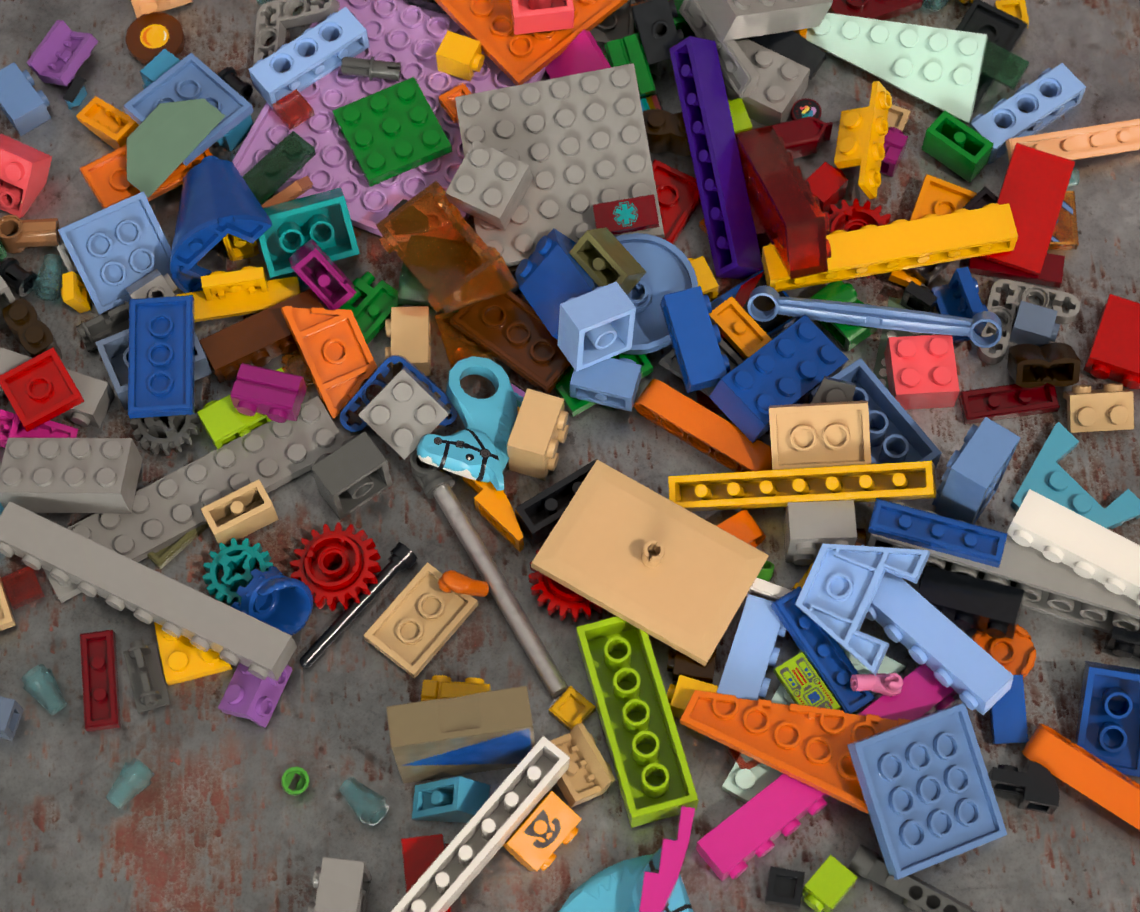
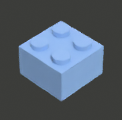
M617 281L606 286L597 287L593 291L581 296L572 297L560 304L557 345L576 372L632 349L636 307Z

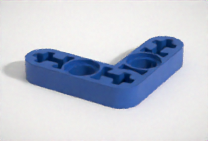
M401 355L388 357L340 413L341 424L348 431L357 432L365 428L367 423L362 420L361 424L355 422L351 425L348 422L350 416L347 414V411L355 412L361 406V403L356 402L358 397H361L362 401L367 405L371 401L366 394L367 388L373 384H377L382 388L387 385L385 381L377 378V375L381 373L385 378L391 370L388 364L390 362L393 364L401 362L420 381L426 383L433 393L437 392L440 395L438 398L445 405L448 403L452 406L450 409L452 416L450 418L446 417L439 425H450L458 416L446 392Z

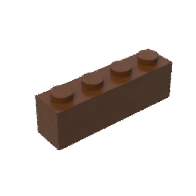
M311 288L199 340L219 384L237 379L236 376L242 363L263 367L271 359L282 354H290L298 349L281 308L284 306L310 309L311 307L324 308L318 296Z

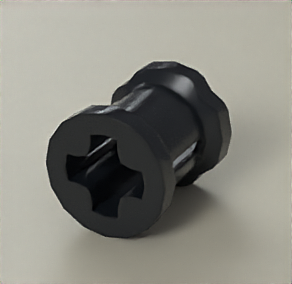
M233 67L221 70L218 76L243 98L248 100L253 93L252 85L248 82L244 83L237 76V72Z
M13 257L6 259L0 265V276L16 290V294L25 297L34 290L38 282V275L36 273L26 271L19 266L18 260Z

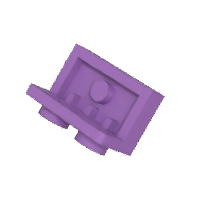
M57 20L31 55L27 64L43 83L67 86L74 79L76 72L83 62L89 58L91 51L98 41L92 34L71 31L63 20Z
M239 663L218 709L228 715L250 719L260 727H267L290 677L292 668L287 664L278 681L269 677L262 680L252 675L248 671L249 667Z

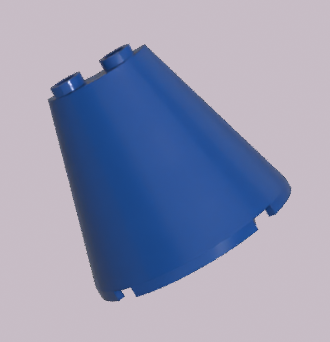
M207 156L202 159L200 164L190 169L183 178L169 265L174 283L184 293L203 290L201 276L209 275L212 272L198 266L197 262L228 233L253 244L272 226L271 219L233 162L219 160L216 156Z

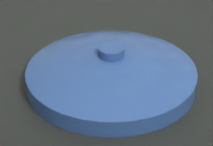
M641 233L616 236V239L646 271V274L629 294H626L636 307L632 349L623 352V354L639 355L661 350L672 344L660 306L662 298L670 293L698 287L694 268L680 249L660 237Z

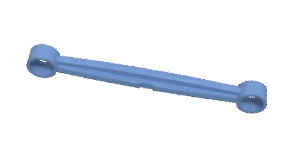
M766 285L753 289L747 305L750 316L761 322L770 321L777 314L799 318L806 314L811 320L917 333L970 337L976 346L981 348L995 346L1002 336V322L995 313L990 311L979 312L970 319L878 305L780 297L773 287ZM758 296H767L774 301L775 307L769 311H761L754 306L753 300ZM990 322L996 326L997 331L990 337H982L975 333L974 328L979 323Z

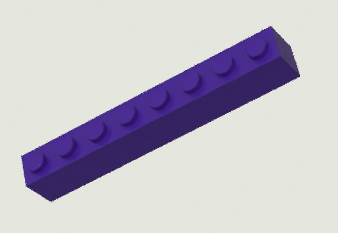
M689 36L669 48L715 273L716 277L744 279L763 270V264L716 41Z

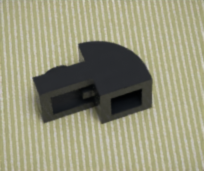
M1029 760L1022 772H1018V768L1015 766L998 765V767H992L988 774L993 790L1019 795L1018 808L1053 814L1059 806L1060 794L1058 784L1050 771L1037 762Z

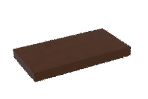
M489 277L450 319L453 327L543 393L549 394L572 368V365L557 345L558 339L550 334L532 306L492 277Z

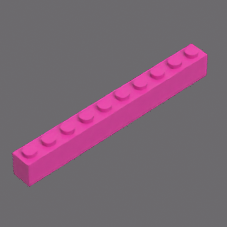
M923 664L903 678V686L899 694L892 697L882 695L858 715L866 716V714L879 715V718L893 720L900 718L912 721L934 713L936 710L939 711L950 707L955 702L953 697L957 692L950 686L947 688L941 685L935 678L934 672ZM783 773L697 842L696 851L721 881H724L729 876L734 880L749 867L746 862L757 855L759 858H762L775 846L772 841L782 833L785 837H788L801 826L799 820L807 813L814 816L827 805L825 799L829 795Z

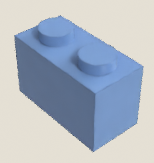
M15 62L0 70V109L18 134L23 136L51 119L47 110L50 102L42 90L35 91L33 88L35 82L28 71L25 69L21 72Z
M609 358L577 372L574 369L570 381V397L632 412L641 381V365L628 358Z

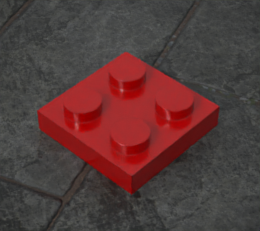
M54 347L0 375V385L27 432L84 402L83 397Z

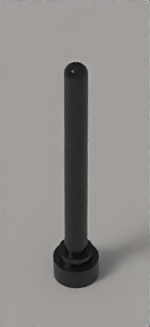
M399 542L390 551L391 556L388 558L390 562L376 576L378 583H369L368 585L371 594L366 595L361 592L358 595L361 603L357 604L353 601L348 606V609L344 610L300 658V665L303 668H309L398 571L403 572L406 568L410 569L418 560L417 556L407 546Z

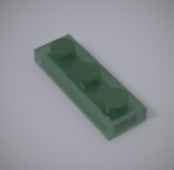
M292 131L243 176V179L259 203L265 202L316 155L315 148L296 132Z

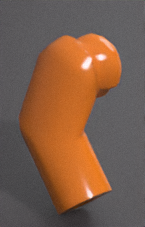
M455 570L444 572L438 581L439 588L446 593L454 591L465 595L485 597L489 591V585L486 581L472 579Z

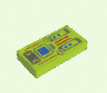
M803 652L774 669V674L795 704L835 710L840 709V705Z

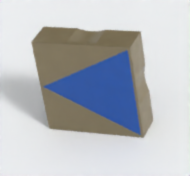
M527 686L386 707L391 749L403 784L517 767L535 746Z

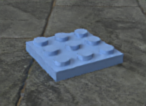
M192 53L123 105L125 113L139 125L160 103L204 98L225 115L223 120L182 162L185 166L253 113L252 104Z
M144 191L58 229L98 314H102L123 304L124 301L128 302L129 299H132L126 288L155 269H158L162 276L168 273L172 278L169 265L172 249Z

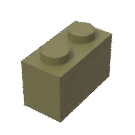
M607 227L587 230L569 252L599 287L617 281L625 294H629L646 274L643 267Z

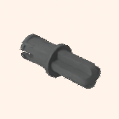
M343 57L341 73L344 75L369 77V81H372L373 78L399 82L401 62L375 60V57H371V60Z

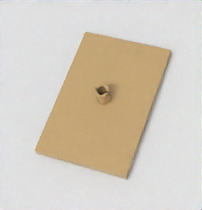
M596 460L531 563V568L706 666L769 555L603 462Z

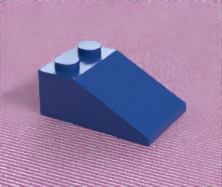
M553 228L547 236H543L538 241L533 253L519 263L515 274L519 289L550 334L558 339L560 304L572 297H578L591 292L596 288L593 279L569 254L576 242Z
M1085 661L1075 743L1121 773L1140 777V669Z

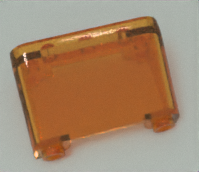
M435 181L376 224L382 234V237L378 240L388 254L394 251L429 293L426 299L436 312L442 309L447 314L505 294L517 286V283L500 253L494 247H488L462 217L458 208L449 202L443 187Z

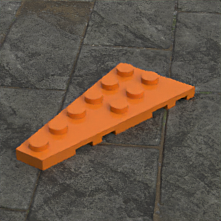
M695 690L680 719V724L868 814L866 802L847 744L907 723L910 720L879 718V715L866 714V716L845 713L843 710L792 703L790 705L777 704L763 699L758 701L741 699L734 695Z

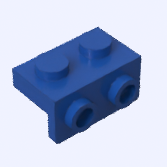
M968 267L956 269L949 284L936 286L931 290L933 295L938 297L935 304L938 314L972 319L975 314L988 311L986 305L982 304L980 300L977 280L971 276ZM987 322L977 324L974 328L975 333L980 336ZM952 335L953 343L971 340L967 336Z

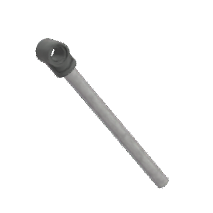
M415 449L410 454L413 478L419 483L427 498H435L481 578L488 583L492 597L550 696L553 698L561 695L568 689V685L452 490L455 484L453 477L449 471L435 466L428 469L419 467L423 461L419 459Z

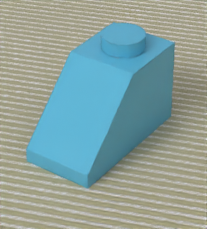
M461 776L415 785L412 819L467 823L489 799L490 785Z

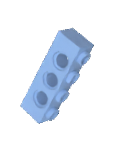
M344 7L340 11L330 14L326 20L315 27L305 30L301 36L292 42L282 45L267 58L257 61L253 67L248 69L253 87L271 108L275 109L341 66L343 57H355L369 48L367 30L347 7Z
M1063 63L1054 69L1047 68L1039 75L1036 81L1031 84H1023L1016 91L1015 95L1009 99H1001L994 105L991 111L985 115L983 113L977 115L970 122L969 126L971 129L994 144L988 161L989 165L1007 153L1006 140L1034 135L1080 104L1086 86Z

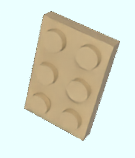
M868 400L769 406L772 470L871 464Z
M428 562L363 635L367 642L414 679L478 606V600L471 595L460 594L454 591L451 593L443 592L438 585V581L443 574Z

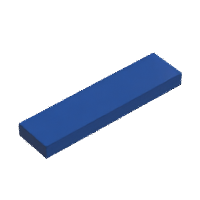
M876 498L867 531L868 533L997 568L1000 566L1007 533L878 498Z
M799 586L773 602L771 607L800 651L804 653L838 702L840 710L852 714L873 701L875 697L871 691L852 690L850 685L851 676L859 673L839 643L796 606L795 603L802 590Z

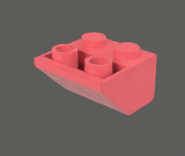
M0 134V209L22 218L46 185L52 156L4 134Z

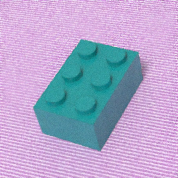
M341 187L263 208L272 221V226L259 237L270 278L295 272L291 268L289 258L311 239L318 244L322 252H325L332 261L360 254Z

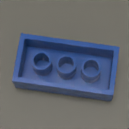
M805 314L722 377L709 398L754 443L770 430L769 406L803 404L809 399L810 391L821 384L824 376L833 377L839 373L849 359Z

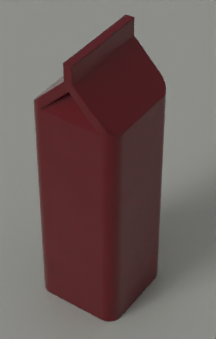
M809 116L735 133L742 169L747 170L816 154L823 142L830 140L833 123H825Z

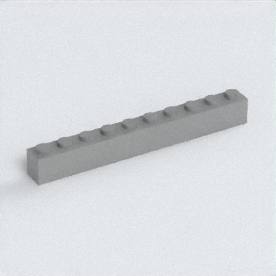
M9 501L0 515V553L12 557L15 554L23 558L22 562L37 571L42 567L50 571L51 577L63 584H67L68 581L77 584V588L90 597H95L98 594L106 598L105 602L119 611H122L125 607L133 611V615L146 624L150 625L154 621L162 625L161 629L175 638L183 635L191 639L190 643L204 652H208L211 649L220 653L219 657L233 666L240 663L249 667L248 671L262 680L269 677L278 681L297 648L292 635Z

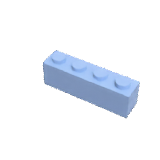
M748 594L717 693L758 701L759 696L766 697L771 681L770 678L765 677L768 666L775 668L781 649L775 647L777 637H785L786 628L771 607L773 601Z

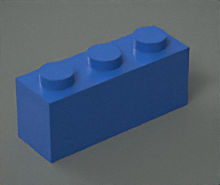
M701 286L664 295L660 306L687 393L716 386L720 379L730 372V364L727 355H721L718 345L721 342V335L717 324L712 325L709 313H712V307L708 295H703Z

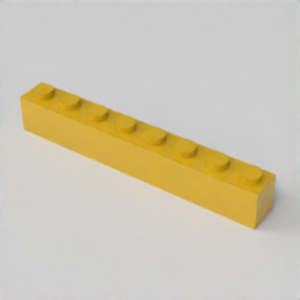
M991 203L980 209L968 210L963 208L955 210L951 214L940 216L928 214L921 219L911 221L899 219L883 226L866 225L859 230L848 232L837 230L829 235L820 237L808 235L801 237L797 241H774L767 246H763L762 264L767 286L773 287L779 292L1013 251L1018 234L1009 203L1003 205Z
M932 461L668 476L669 500L690 512L787 507L788 502L854 500V503L876 502V498L885 501L936 498L935 465Z

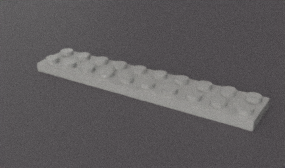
M317 396L301 405L297 421L286 419L285 423L267 422L246 435L136 491L131 513H95L67 529L136 562H140L147 558L150 552L156 553L177 542L191 530L206 524L207 522L201 511V508L258 479L261 481L266 493H269L310 471L311 466L314 465L320 456L326 453L331 454L340 448L345 440ZM43 568L61 603L82 593L77 588V584L71 581L63 584L51 577L50 571Z

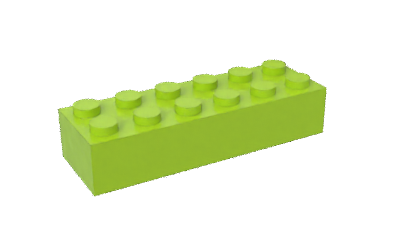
M618 616L576 627L577 643L631 828L680 815L682 806L697 810V793L648 634Z

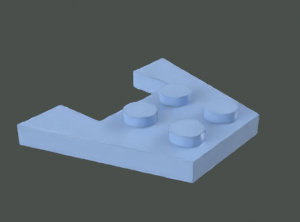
M823 543L795 604L876 676L889 644L859 631L885 572L917 584L929 558L930 551Z

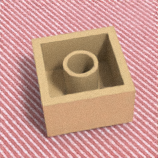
M527 388L507 442L509 470L545 481L549 470H555L559 459V453L556 452L559 442H565L569 430V425L566 424L569 413L564 409L563 398Z

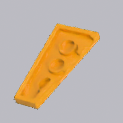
M926 174L909 221L921 219L928 214H937L938 216L951 214L955 210L962 209L977 193ZM908 269L893 271L888 278L889 281L907 287L911 281L917 285L922 284Z

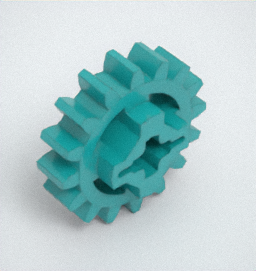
M232 538L231 546L226 547L222 542L219 544L221 551L218 554L210 551L209 555L212 563H204L203 567L208 573L202 576L205 584H209L206 589L210 596L216 594V600L222 603L227 600L229 606H232L234 602H240L241 604L242 597L236 592L239 586L246 588L253 579L250 572L257 568V562L260 565L261 572L269 571V567L274 566L272 562H269L271 560L269 552H262L263 549L260 543H256L251 547L249 539L245 538L242 545H238L236 539ZM219 570H222L224 574L221 578V584L218 582Z

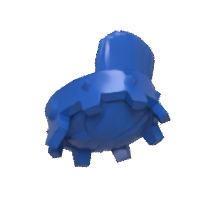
M270 566L269 571L261 572L258 569L251 571L250 574L253 579L246 588L239 586L236 592L242 597L241 604L240 602H234L231 607L287 634L293 635L298 633L306 625V621H308L313 609V596L308 585H305L300 580L283 575L274 566Z

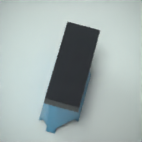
M76 76L65 93L63 99L66 100L68 109L80 106L86 97L87 92L84 86L86 79Z

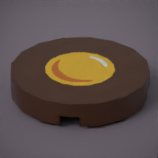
M160 12L144 14L134 20L127 29L125 38L130 55L145 66L164 48L176 56L183 51L185 36L181 24L175 17Z

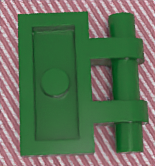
M368 271L361 278H356L352 282L356 293L339 308L352 310L367 345L383 329L385 320L391 319V307H402L406 303V297L383 280L374 288L370 285L375 281V277ZM359 297H365L356 308L352 306Z

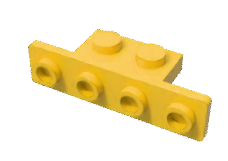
M880 81L872 82L869 106L841 111L834 164L839 169L860 166L858 185L869 199L877 198L878 187L881 185V162L885 158L884 140L889 129L887 118L888 111L892 106L891 94Z
M247 266L239 271H215L209 275L201 276L202 291L182 293L176 296L193 295L194 322L259 313L299 294L300 287L296 276L267 281L263 267Z

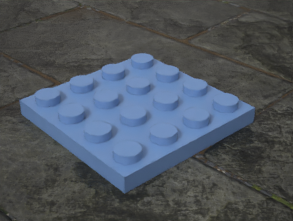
M965 703L955 704L847 744L888 874L893 875L895 880L1008 835Z

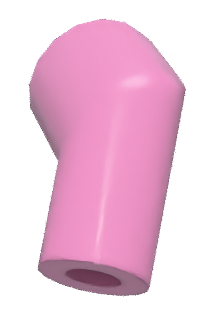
M878 673L876 676L874 674H857L851 676L850 685L853 691H873L892 697L901 692L903 679L896 673Z

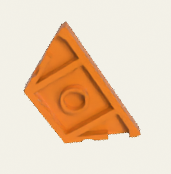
M284 306L281 308L282 314L330 417L334 419L376 370L377 365L352 310H326L325 308L311 307L310 309Z

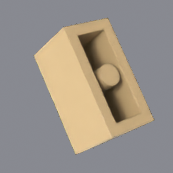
M429 306L391 307V319L385 320L386 338L391 337V347H385V360L392 355H401L426 376H431V318ZM390 362L388 364L392 368L393 377L404 366L401 362L397 364Z
M259 479L201 508L203 516L218 545L222 542L225 546L231 544L232 538L238 541L279 520L274 505Z

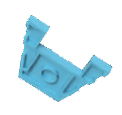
M1060 422L1055 424L1010 505L1017 512L1029 489L1107 529H1113L1121 526L1126 521L1140 518V499L1129 489L1109 506L1103 508L1058 464L1079 443Z

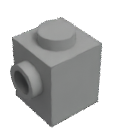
M155 269L126 288L132 299L175 296L173 291L178 289L170 275L167 273L162 276L158 269Z

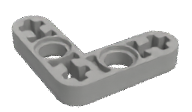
M274 0L264 3L257 12L253 65L257 61L267 58V56H270L285 44L286 29L326 20L330 14L339 11V2L337 0ZM304 6L303 11L299 15L292 16L293 11L297 7ZM276 36L274 43L264 46L265 41L269 37Z
M1009 279L997 280L991 287L986 307L988 311L1003 317L1006 321V326L1002 327V336L995 346V354L989 353V348L977 347L979 359L990 365L998 364L1003 360L1008 349L1014 315L1018 310L1020 302H1026L1027 297H1039L1043 303L1042 307L1046 308L1049 301H1053L1051 309L1058 311L1055 323L1070 324L1076 319L1080 310L1078 298L1067 292ZM1001 290L1007 291L1004 307L998 306ZM1062 304L1068 305V313L1062 312ZM987 322L980 336L990 337L996 333L997 328L990 322Z

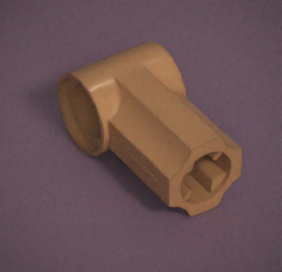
M15 215L1 217L0 243L2 248L8 253L16 254L22 252L27 247L58 246L60 243L58 218L20 220Z

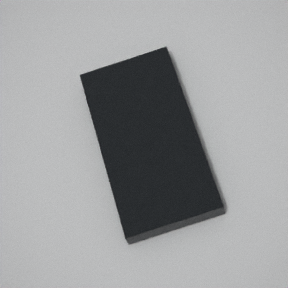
M974 0L956 28L958 31L987 34L988 36L972 116L1028 23L982 0Z

